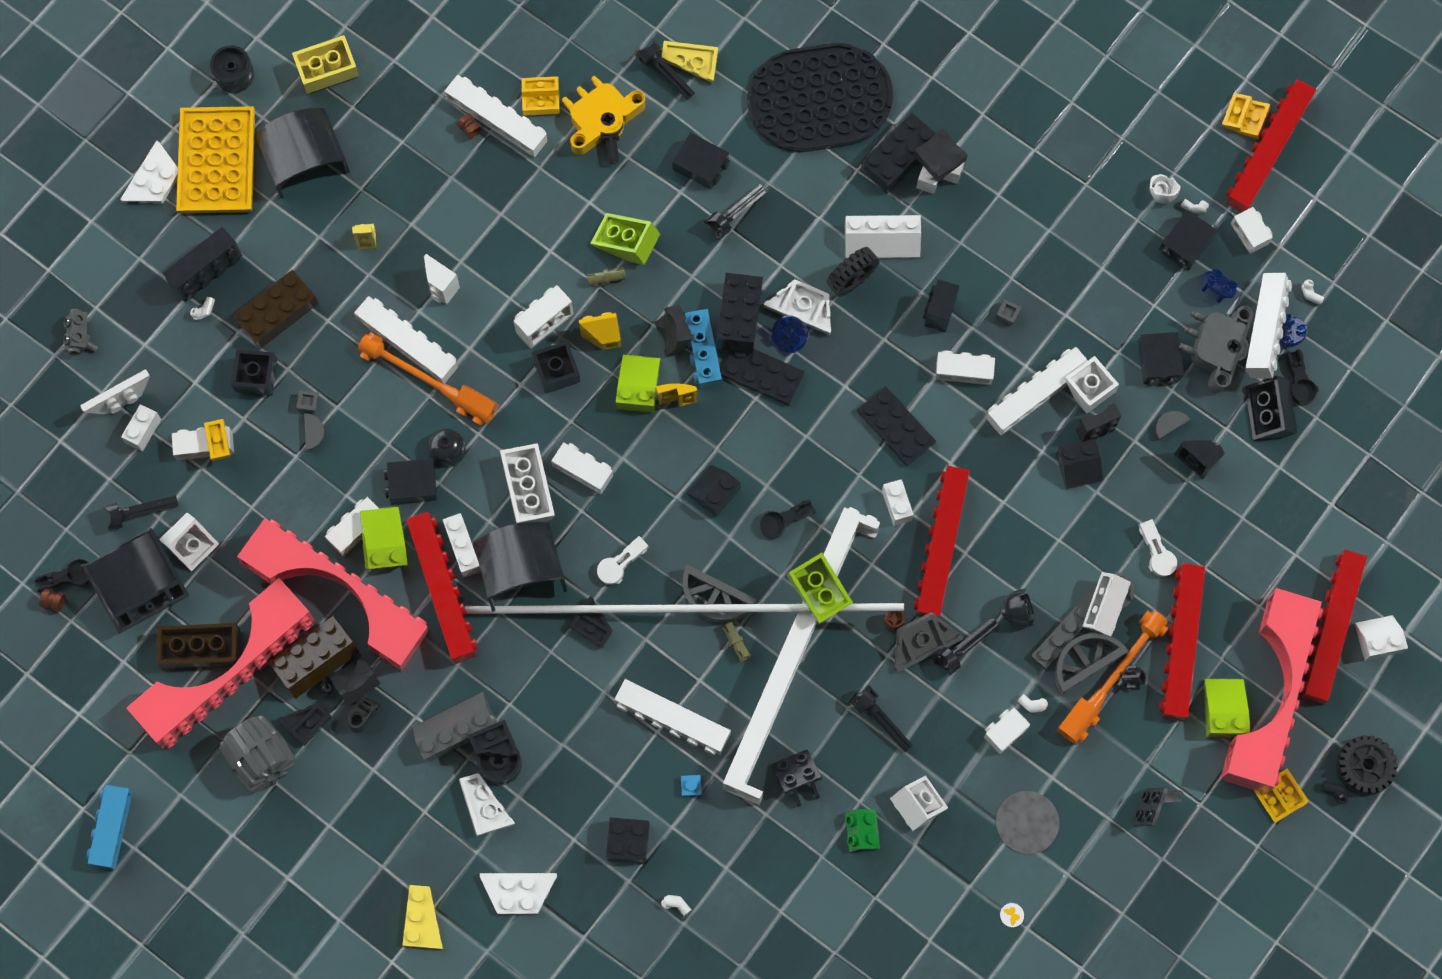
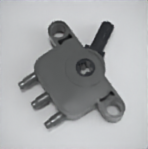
M1241 306L1231 317L1218 312L1212 313L1209 316L1195 311L1190 313L1191 317L1202 323L1198 331L1189 327L1185 328L1184 332L1196 339L1193 347L1181 343L1179 349L1190 354L1191 361L1196 366L1211 372L1208 387L1214 393H1220L1229 386L1236 365L1244 358H1248L1251 342H1249V338H1246L1253 319V311L1248 306Z

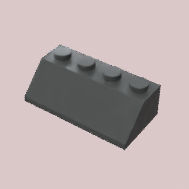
M481 692L413 726L415 741L423 760L431 762L469 743V734L497 723V720L484 692Z

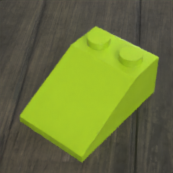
M606 213L590 244L626 261L645 265L660 233L650 221Z
M623 355L617 387L616 409L654 413L660 358Z
M399 507L360 511L365 568L374 569L407 565Z
M820 553L787 574L793 587L819 624L853 603L823 553Z
M1204 679L1206 737L1235 738L1237 735L1250 733L1249 709L1244 679Z

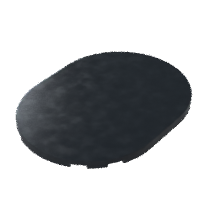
M830 43L790 49L773 55L756 70L747 93L749 116L757 131L775 146L795 152L855 145L867 140L884 125L890 114L893 101L892 82L885 67L870 52L844 43Z

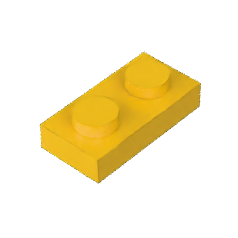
M220 419L204 423L210 459L215 461L231 457L224 420Z

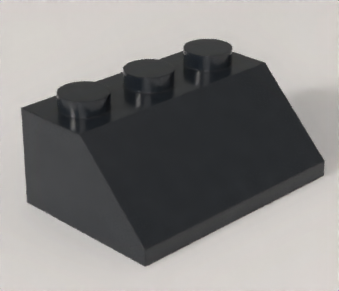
M1274 376L1273 378L1245 386L1254 441L1281 439L1298 433L1289 379Z

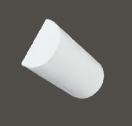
M538 443L501 450L500 455L516 523H545L553 519L555 514Z

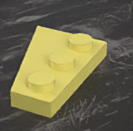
M664 41L661 58L666 63L714 84L718 47Z
M410 885L403 946L443 950L431 888Z

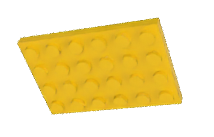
M254 106L180 108L176 206L178 214L252 212L255 133Z

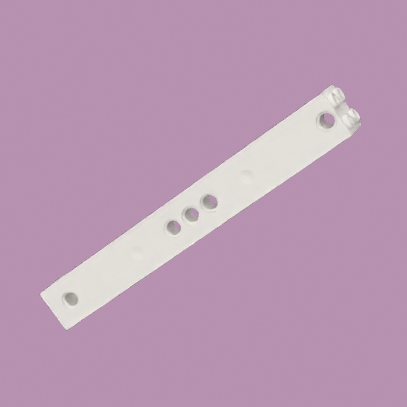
M844 507L824 552L825 558L837 577L856 533L859 532L875 539L880 522L875 517L861 515L854 508L847 509ZM798 612L723 782V790L757 805H760L763 791L747 785L817 625L818 621L811 612Z

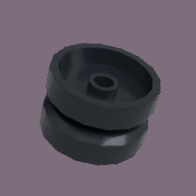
M235 45L224 46L212 55L210 69L217 85L223 91L239 93L246 90L252 84L254 68L247 52L241 47Z
M521 755L517 757L477 756L480 773L486 781L493 785H508L515 781L521 773ZM502 760L503 764H497V761Z

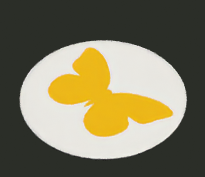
M1009 903L1001 909L1000 918L1006 926L1017 927L1023 922L1024 912L1019 905Z

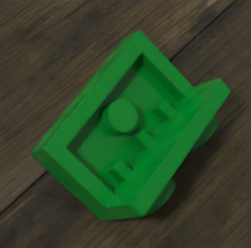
M855 809L846 812L845 824L847 826L849 851L880 849L876 809Z

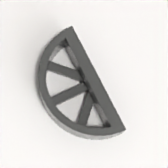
M688 564L686 565L683 574V593L688 605H697L691 595L707 590H713V593L706 605L714 604L719 594L723 596L725 604H732L731 600L739 604H756L755 598ZM688 579L701 584V586L688 589ZM709 612L694 613L708 622L727 624L740 620L749 612H728L725 615Z
M1089 633L1073 639L1063 649L1056 662L1055 682L1061 695L1065 694L1126 656L1129 651L1117 639L1105 634ZM1097 642L1093 665L1079 647L1080 644ZM1103 644L1115 650L1101 659ZM1071 649H1074L1086 669L1063 664L1066 654ZM1062 671L1075 673L1076 675L1064 682Z

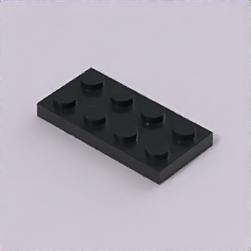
M754 349L753 353L731 351L721 371L722 377L788 406L805 374L804 370Z
M886 386L857 409L861 417L906 466H909L936 443V440Z

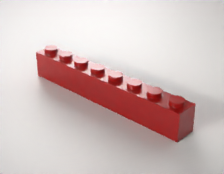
M1298 79L1294 85L1290 83L1285 92L1287 94L1286 99L1282 98L1277 106L1279 109L1278 113H1273L1268 121L1271 124L1270 127H1265L1260 135L1263 138L1260 143L1256 142L1251 151L1254 153L1252 158L1248 157L1243 165L1245 167L1244 172L1238 173L1235 182H1237L1235 188L1231 186L1226 196L1229 197L1226 202L1227 205L1240 212L1249 209L1316 91L1315 88Z
M947 465L946 471L941 473L940 482H943L942 489H938L936 500H939V505L934 507L932 518L936 519L935 525L930 526L928 536L932 537L931 544L927 543L925 554L928 555L927 562L923 561L921 573H924L923 580L919 579L917 591H920V597L915 598L913 607L914 610H917L916 616L922 617L933 612L940 618L970 470Z
M425 512L406 519L452 661L458 664L477 657L475 650L478 649L475 638L471 639L470 632L473 630L469 620H465L464 615L467 612L464 604L459 602L458 597H461L458 586L453 584L452 580L455 579L452 568H448L447 562H450L447 552L442 550L441 545L444 542L441 534L436 532L435 528L438 527L435 516L431 517L429 512Z
M1345 549L1336 557L1335 565L1337 568L1330 578V583H1332L1331 590H1328L1325 596L1327 605L1326 608L1323 607L1320 618L1323 620L1321 626L1318 625L1316 635L1318 638L1316 644H1313L1314 647L1311 654L1313 656L1311 662H1308L1307 678L1303 680L1304 687L1301 698L1322 705L1329 700L1367 560L1365 555Z
M1182 563L1179 569L1176 568L1175 580L1178 581L1172 598L1175 599V606L1172 605L1170 611L1173 623L1169 625L1168 636H1171V640L1166 646V655H1169L1168 662L1164 664L1163 671L1166 674V681L1162 682L1161 692L1164 693V699L1160 700L1159 711L1162 712L1161 718L1185 721L1188 718L1205 566Z

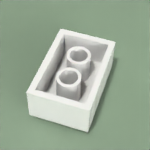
M558 285L554 288H549L541 299L534 300L526 311H521L515 316L514 325L516 333L532 349L574 314L572 301Z

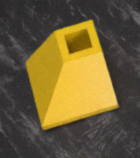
M606 312L601 314V316H586L579 320L581 336L600 349L607 350L622 347L616 313Z

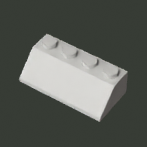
M921 215L846 216L845 257L848 258L850 254H854L858 249L869 247L878 259L920 258Z

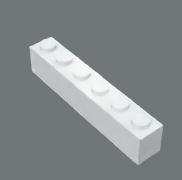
M457 75L444 91L447 100L465 112L472 114L474 118L535 158L547 143V134L543 128L534 126L528 118L519 116L513 108L504 106L498 98H492L483 88L474 86L468 78H462Z
M1286 273L1263 274L1246 370L1250 378H1273L1274 371L1277 370L1276 357L1280 354L1279 341L1283 337L1282 324L1286 321L1285 308L1289 305L1288 292L1292 288L1291 280H1288Z
M368 296L354 312L356 319L375 334L384 338L383 340L439 382L445 384L458 368L456 358L450 353L445 354L441 351L442 348L437 343L429 342L427 336L421 331L416 332L413 330V326L406 320L401 321L397 318L398 315L393 310L385 309L381 301L376 298L373 300Z
M1077 347L1072 350L1067 349L1062 353V358L1058 361H1051L1046 366V370L1035 373L1030 382H1024L1017 388V392L1014 394L1009 393L1002 399L1003 402L1001 404H994L989 408L986 419L1000 436L1067 386L1065 377L1088 361Z
M626 679L614 699L618 709L624 712L629 710L635 713V717L643 721L646 718L652 721L653 726L659 729L664 727L670 730L669 733L677 738L682 736L693 746L697 747L699 744L705 747L704 750L712 755L716 753L721 754L731 734V730Z

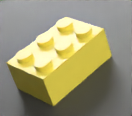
M345 35L292 53L307 94L359 76Z

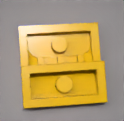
M558 77L522 78L523 116L560 114Z
M1234 93L1222 126L1242 135L1259 139L1271 108L1270 104L1253 101L1251 96Z
M686 384L656 386L659 405L677 400L679 407L697 402V388L695 386Z
M1288 768L1279 773L1280 781L1278 786H1275L1267 794L1254 790L1275 823L1309 803V800Z

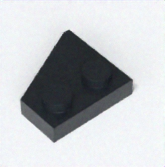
M590 596L584 605H596L593 597ZM578 613L569 626L570 629L600 648L604 647L613 633L602 613Z
M315 703L306 709L294 711L293 714L278 717L277 721L305 746L332 716L318 703Z
M505 720L468 735L476 755L520 756Z

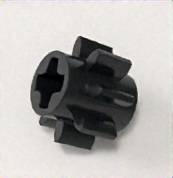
M1137 665L1128 666V670L1122 673V683L1127 686V689L1140 690V685H1144L1146 682L1145 672L1140 667H1137Z

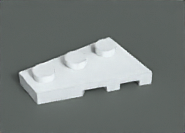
M479 773L459 779L476 836L515 825V822L506 813L504 807L495 798Z

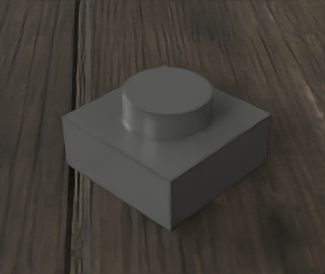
M1004 299L996 314V318L1013 325L1021 307Z
M299 390L296 409L298 411L316 413L319 393Z

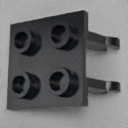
M808 750L771 764L785 794L792 792L798 807L802 806L796 790L798 787L809 783L815 798H820L815 782L821 780L822 777Z
M1165 787L1147 788L1141 795V804L1135 812L1133 825L1136 827L1155 826L1163 803L1181 802L1182 800L1177 798V795L1183 796V792L1180 790L1170 791Z

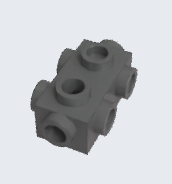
M71 309L70 314L65 317L64 327H66L67 332L64 335L63 344L66 347V352L70 355H79L85 348L93 352L98 348V345L89 341L90 335L87 334L88 313L81 312L79 309Z

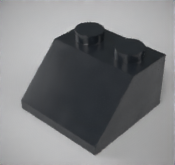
M1096 439L1058 448L1056 458L1066 490L1103 481L1101 456Z
M1211 440L1183 441L1174 455L1199 477L1204 479L1217 466L1225 452L1218 443H1213Z
M710 465L687 492V495L717 517L741 489V482L727 471Z

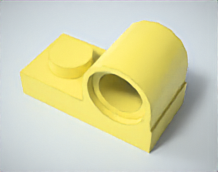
M360 224L352 227L358 250L376 248L374 224Z

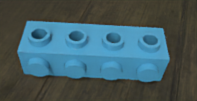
M708 309L685 313L686 324L692 334L691 341L687 344V347L692 349V354L689 356L691 366L695 365L696 372H693L694 382L699 384V389L722 385V378Z
M105 785V789L101 791V807L95 815L97 824L91 833L92 846L86 854V860H88L89 865L116 870L133 791L129 788Z

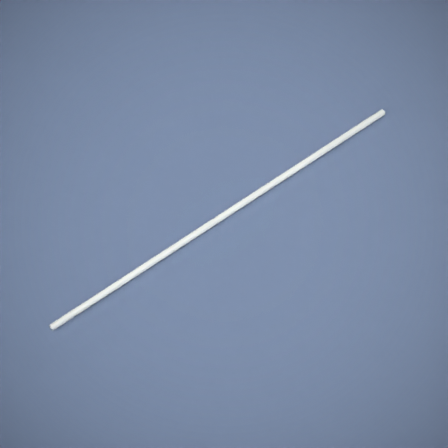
M904 603L851 604L839 612L904 611ZM806 604L495 606L496 611L492 612L490 606H465L467 614L811 612Z

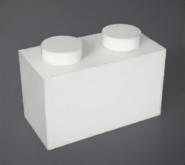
M1254 207L1234 216L1231 222L1232 227L1250 254L1268 245L1273 238L1270 228L1265 226L1261 214Z
M140 404L121 438L126 444L143 452L161 421L160 416L157 412Z
M902 479L884 484L882 493L893 526L912 521L913 512Z
M1015 708L1011 711L1005 710L999 716L1001 720L997 724L992 722L985 729L987 733L984 738L999 754L1008 748L1030 726Z

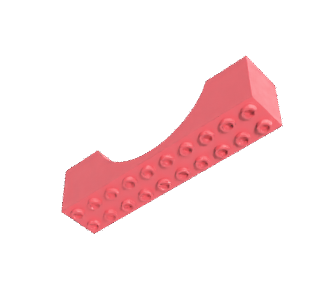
M264 519L238 554L237 558L240 564L270 584L278 578L284 580L302 575L321 576L341 584L358 599L366 612L369 621V650L402 671L428 634L426 622L418 616L416 618L412 617L410 611L405 607H397L393 603L394 600L387 595L383 597L377 593L378 590L372 585H364L361 582L362 579L357 575L346 573L344 571L345 568L339 563H331L328 560L329 557L324 553H316L312 549L313 547L306 541L302 543L296 539L297 536L291 531H283L280 528L281 525L276 521Z
M280 578L249 603L252 616L250 638L242 656L229 671L214 681L195 687H172L156 682L127 707V710L164 750L174 746L177 738L182 734L186 735L192 730V726L197 721H203L212 708H218L226 696L233 695L238 690L237 687L240 684L248 682L253 677L252 674L266 667L268 660L273 656L276 657L281 654L282 648L288 643H294L302 631L305 632L313 626L315 620L311 613Z
M1278 588L1268 597L1259 634L1271 645L1280 661L1284 677L1283 698L1275 717L1269 724L1257 731L1237 735L1230 742L1220 780L1264 794L1278 786L1280 781L1279 767L1282 768L1285 761L1283 751L1284 748L1287 749L1290 742V737H1287L1288 732L1292 730L1295 719L1292 718L1293 712H1296L1300 702L1297 700L1298 693H1301L1304 687L1302 677L1303 674L1306 675L1309 663H1306L1313 651L1314 645H1311L1312 638H1315L1318 632L1316 622L1317 619L1320 620L1323 609L1320 608L1321 601Z

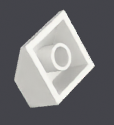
M426 254L424 260L431 297L438 303L442 301L447 305L460 288L457 274Z
M1095 356L1065 377L1075 401L1086 414L1116 393L1119 386L1117 381Z
M188 513L159 539L191 571L219 545L203 526Z
M1393 615L1354 624L1364 661L1401 654L1408 649L1403 629Z
M926 775L906 785L890 798L894 807L900 812L912 831L925 825L948 809Z

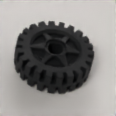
M869 247L858 249L854 254L852 253L848 258L846 257L830 273L826 283L838 297L846 295L871 276L870 274L878 267L880 260Z
M1371 735L1356 737L1346 743L1339 752L1336 760V770L1339 772V779L1343 780V785H1347L1350 791H1355L1356 794L1374 795L1385 790L1394 781L1398 772L1396 771L1398 768V763H1396L1397 756H1394V750L1388 747L1389 744L1387 742H1382L1383 739L1375 738V736ZM1363 761L1370 763V770L1364 768Z

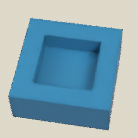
M701 775L681 776L682 797L702 796Z

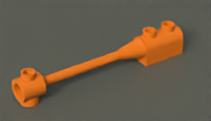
M371 331L361 339L358 351L361 352L360 356L370 361L371 358L375 360L378 357H382L435 387L454 403L458 413L464 416L467 413L474 416L472 421L479 425H482L483 422L488 424L500 405L469 386L463 385L461 390L450 385L443 384L384 350V343L382 342L384 338Z
M1147 610L1138 622L1141 624L1142 635L1101 689L1097 690L1088 701L1081 697L1056 732L1074 744H1077L1078 741L1082 743L1088 736L1086 730L1089 726L1094 728L1100 720L1098 714L1108 691L1149 637L1157 638L1158 635L1162 637L1168 630L1166 626L1168 621L1160 613Z

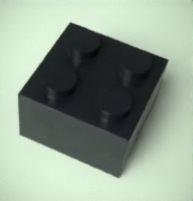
M939 279L936 285L932 284L923 319L926 320L924 326L943 332L947 331L960 285Z
M568 341L531 352L544 393L581 382Z
M236 349L231 381L233 390L238 393L273 396L278 361L275 353Z
M610 817L606 860L646 864L650 821Z

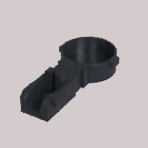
M1301 350L1287 351L1286 358L1290 373L1293 376V386L1291 387L1292 399L1298 405H1309L1314 401L1319 392L1318 386L1309 380L1308 375H1306L1304 357Z
M804 500L786 512H764L760 520V530L767 538H779L787 526L815 514L816 510L811 505L810 500Z
M75 558L62 571L37 575L34 577L37 585L36 590L42 592L44 589H52L71 583L80 587L89 584L90 582L81 568L82 564L89 562L84 559Z

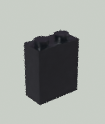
M690 132L672 161V169L712 189L714 184L717 185L719 183L722 170H726L730 164L729 152Z
M1186 210L1163 240L1159 250L1165 257L1175 260L1181 268L1190 270L1215 238L1218 230L1189 210Z
M1178 332L1140 335L1138 348L1143 384L1158 385L1160 382L1175 384L1181 381L1184 371L1181 349H1179Z
M433 458L387 462V469H384V478L388 480V487H385L386 499L390 500L391 505L437 500L435 463Z

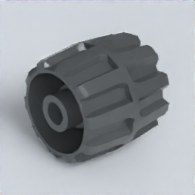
M264 716L252 717L240 723L220 743V750L232 771L251 792H260L265 790L267 786L275 785L280 777H285L288 774L287 770L295 765V757L286 741Z

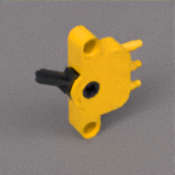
M593 76L591 80L597 88L587 93L585 89L579 86L577 91L582 98L575 104L567 97L562 99L564 105L571 112L572 124L578 130L570 139L571 149L575 155H583L603 141V143H606L609 163L616 164L620 161L617 146L619 136L623 132L624 125L645 109V95L643 92L635 90L626 97H623L613 85L603 84L596 76ZM640 100L641 103L636 104L633 101ZM577 142L583 143L582 146H576L575 144Z

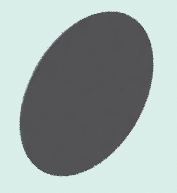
M1021 791L1010 795L1003 801L997 812L996 827L1000 838L1009 848L1023 854H1035L1045 850L1054 842L1059 831V816L1052 802L1045 796L1033 791Z

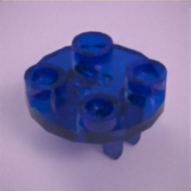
M1214 268L1203 275L1205 286L1201 291L1205 292L1209 288L1219 295L1217 303L1220 304L1224 298L1231 299L1236 295L1238 284L1224 277L1220 270Z
M1286 314V321L1282 324L1283 337L1279 341L1280 347L1286 350L1288 347H1293L1303 342L1308 331L1307 325L1302 319L1294 317L1292 314Z
M792 315L783 316L773 325L771 339L780 349L795 353L806 345L809 337L808 329L799 318Z

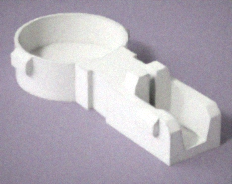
M1153 519L1141 523L1139 531L1143 535L1146 545L1149 546L1152 556L1149 562L1150 566H1148L1150 572L1159 577L1169 576L1177 567L1175 555L1166 550L1162 545Z
M640 536L637 537L619 556L603 559L599 563L597 568L598 577L607 585L620 584L623 581L624 569L627 568V565L636 560L641 554L643 555L649 546Z

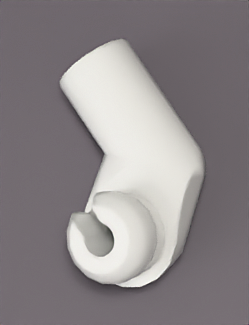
M1185 199L1180 207L1196 215L1207 212L1206 209L1209 207V204L1202 200L1199 204L1194 205Z
M1305 280L1301 286L1305 299L1321 305L1324 297L1314 292V282L1312 280Z
M206 297L203 307L199 309L193 308L190 311V315L195 320H201L209 316L215 299Z
M1023 694L1018 700L1030 713L1043 712L1048 706V702L1044 698L1031 701Z
M667 895L661 901L664 909L677 907L683 916L691 911L690 907L680 896Z

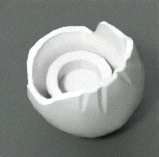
M1159 174L1151 178L1150 193L1157 203L1169 204L1177 198L1180 192V185L1173 177L1167 178V176Z

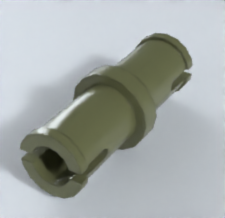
M623 267L609 271L604 269V272L587 274L589 286L601 283L610 284L612 281L622 279L625 280L626 274Z
M733 622L723 626L722 630L729 640V646L734 649L739 661L743 662L747 660V657L750 658L751 654L743 643L744 639L742 636H739Z

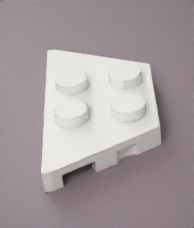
M158 141L153 145L121 197L122 203L138 202L139 204H147L151 202L153 204H163L176 183L178 167Z
M794 279L785 289H781L776 293V296L764 303V308L825 334H831L829 294Z
M145 369L80 406L84 413L106 415L116 413L121 410V407L136 402L142 396L150 375Z
M480 873V878L498 915H538L554 881L557 879V873Z

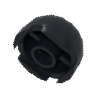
M449 428L440 429L430 437L428 454L430 458H433L437 466L444 468L453 467L464 459L466 444L462 436L455 430Z
M1025 588L1010 593L1004 601V608H1001L1003 618L1008 619L1009 623L1017 628L1035 625V619L1031 620V614H1034L1033 606L1028 593L1024 594Z

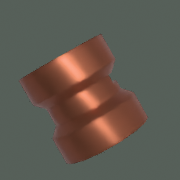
M470 113L461 117L457 122V126L460 130H464L468 139H473L480 134L483 127L480 123L474 121L475 119Z
M44 589L40 597L39 606L45 609L50 607L53 611L61 612L66 596L61 592L53 593L50 589Z
M887 611L884 618L886 629L894 632L902 627L904 622L903 612Z

